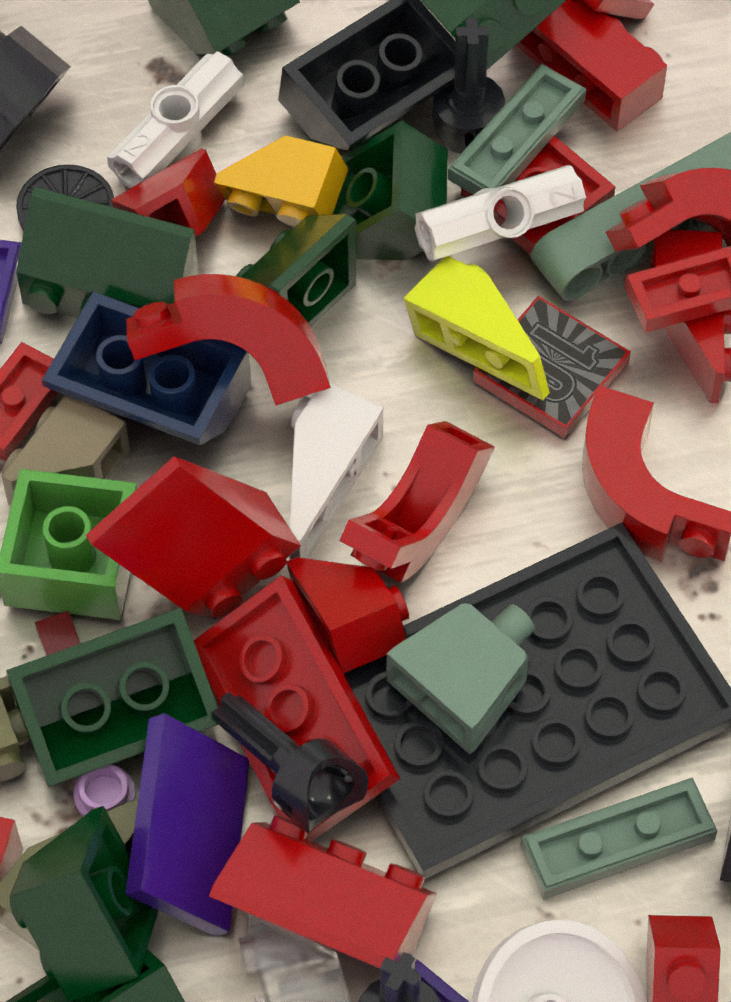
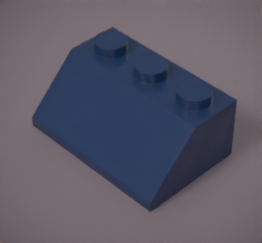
M93 291L42 378V385L198 445H202L228 430L251 387L249 353L230 342L205 339L134 360L127 342L126 319L133 317L139 308Z

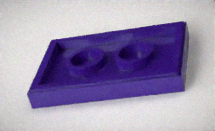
M165 713L149 718L125 895L210 935L216 936L229 933L233 906L209 897L214 882L241 839L249 760L247 757Z

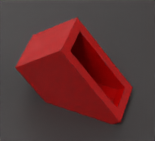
M300 557L286 562L290 579L297 588L343 674L386 656L393 647L406 640L402 621L409 619L406 602L398 587L394 585L387 588L374 568Z

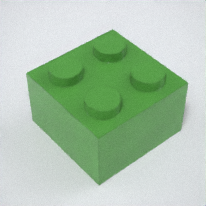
M20 469L0 551V592L4 606L58 613L69 611V614L121 620L130 572L91 545L86 534L137 490V483Z

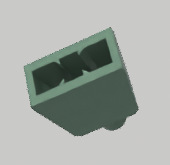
M461 604L396 645L387 653V681L468 754H471L477 749L523 687L527 679L529 657L519 645L535 631V626L530 617L514 604L506 607L492 621L488 620L471 604Z

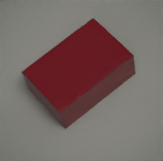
M69 611L34 622L46 656L81 643Z

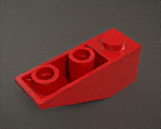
M668 230L653 239L650 268L722 249V232ZM731 309L664 328L710 403H719L723 382H731V348H724V334H731Z

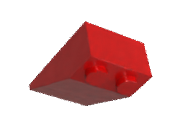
M175 456L86 534L91 545L186 612L213 620L226 616L239 607L243 602V596L261 580L268 579L280 572L286 565V558L301 546L267 492Z

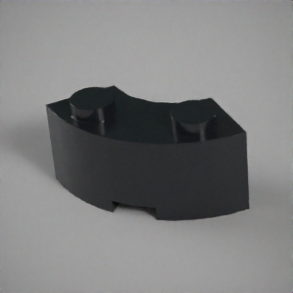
M23 26L18 27L7 36L0 31V151L11 140L28 116L31 117L71 67Z

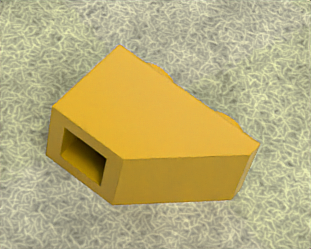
M285 135L218 172L214 184L227 200V206L234 211L248 216H257L259 211L277 215V219L281 222L295 227L306 216L333 214L348 172V167L335 147Z

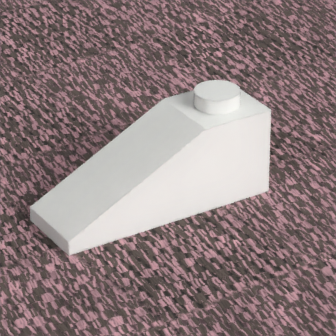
M331 383V388L316 392L311 398L304 396L298 403L291 420V427L294 428L290 529L301 546L290 555V560L296 557L309 558L383 439L384 407Z

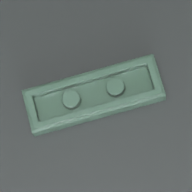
M541 64L448 168V180L473 195L483 188H497L513 183L583 104L586 89Z
M692 777L521 836L520 846L544 900L715 840L718 830Z

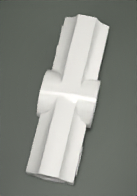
M218 51L215 54L207 53L177 85L163 87L154 94L151 99V112L107 156L108 167L115 173L120 183L128 188H132L164 170L176 156L190 154L198 148L201 143V130L244 86L243 74L235 67L232 59Z
M566 165L497 188H483L472 196L416 213L414 229L419 246L425 252L427 259L436 260L501 238L518 237L528 229L584 212L583 205L586 195L582 180L576 175L572 166ZM499 199L507 207L506 220L501 226L496 223L493 214L494 206Z

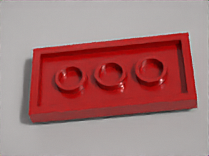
M280 575L193 640L210 687L220 706L221 697L231 692L235 697L240 695L300 746L314 739H328L366 770L368 786L364 799L323 820L307 834V840L314 841L401 779L292 580ZM240 744L277 816L291 820L275 806L272 798V787L276 774Z

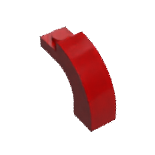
M699 168L652 179L640 185L646 199L621 211L619 216L622 222L605 232L615 252L637 249L687 219H694L707 224L716 232H722V239L730 247L731 170Z
M200 274L173 280L175 303L167 305L166 302L162 301L153 302L139 308L133 317L126 319L127 342L134 360L190 342L215 339L235 344L254 357L263 370L276 406L331 388L321 348L306 319L284 297L252 280L223 274Z
M599 385L588 414L582 456V473L589 500L602 522L608 529L623 523L643 555L662 562L669 543L681 547L686 553L695 557H713L725 561L731 545V511L668 490L655 480L643 461L641 452L649 434L654 402Z
M447 421L428 424L406 471L389 497L372 513L349 519L339 541L353 548L350 556L356 558L361 563L382 572L400 583L406 581L429 560L461 515L489 462L495 446Z

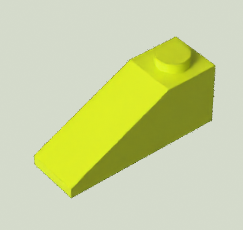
M446 256L403 298L415 336L541 400H544L550 393L538 351L490 276L479 266L474 264L467 265L450 256Z

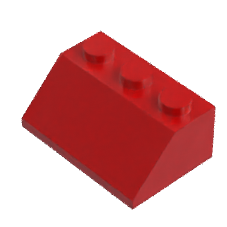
M274 815L271 824L266 822H253L250 824L214 882L209 897L377 968L381 967L386 957L398 962L403 952L413 956L437 893L422 887L425 877L417 872L393 863L389 864L387 872L363 863L367 855L365 851L335 839L331 840L328 848L307 840L308 833L294 821Z

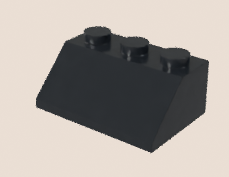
M389 0L283 66L278 101L310 139L349 151L454 83L455 40L420 0Z

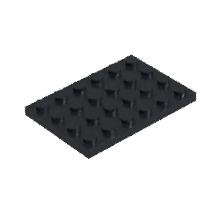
M619 523L403 625L407 639L457 606L466 603L471 604L490 621L496 618L510 604L521 608L532 620L535 631L519 645L529 657L527 679L521 690L473 753L468 754L387 681V655L344 673L346 680L401 778L375 798L418 873L423 875L425 879L731 728V687L623 523Z

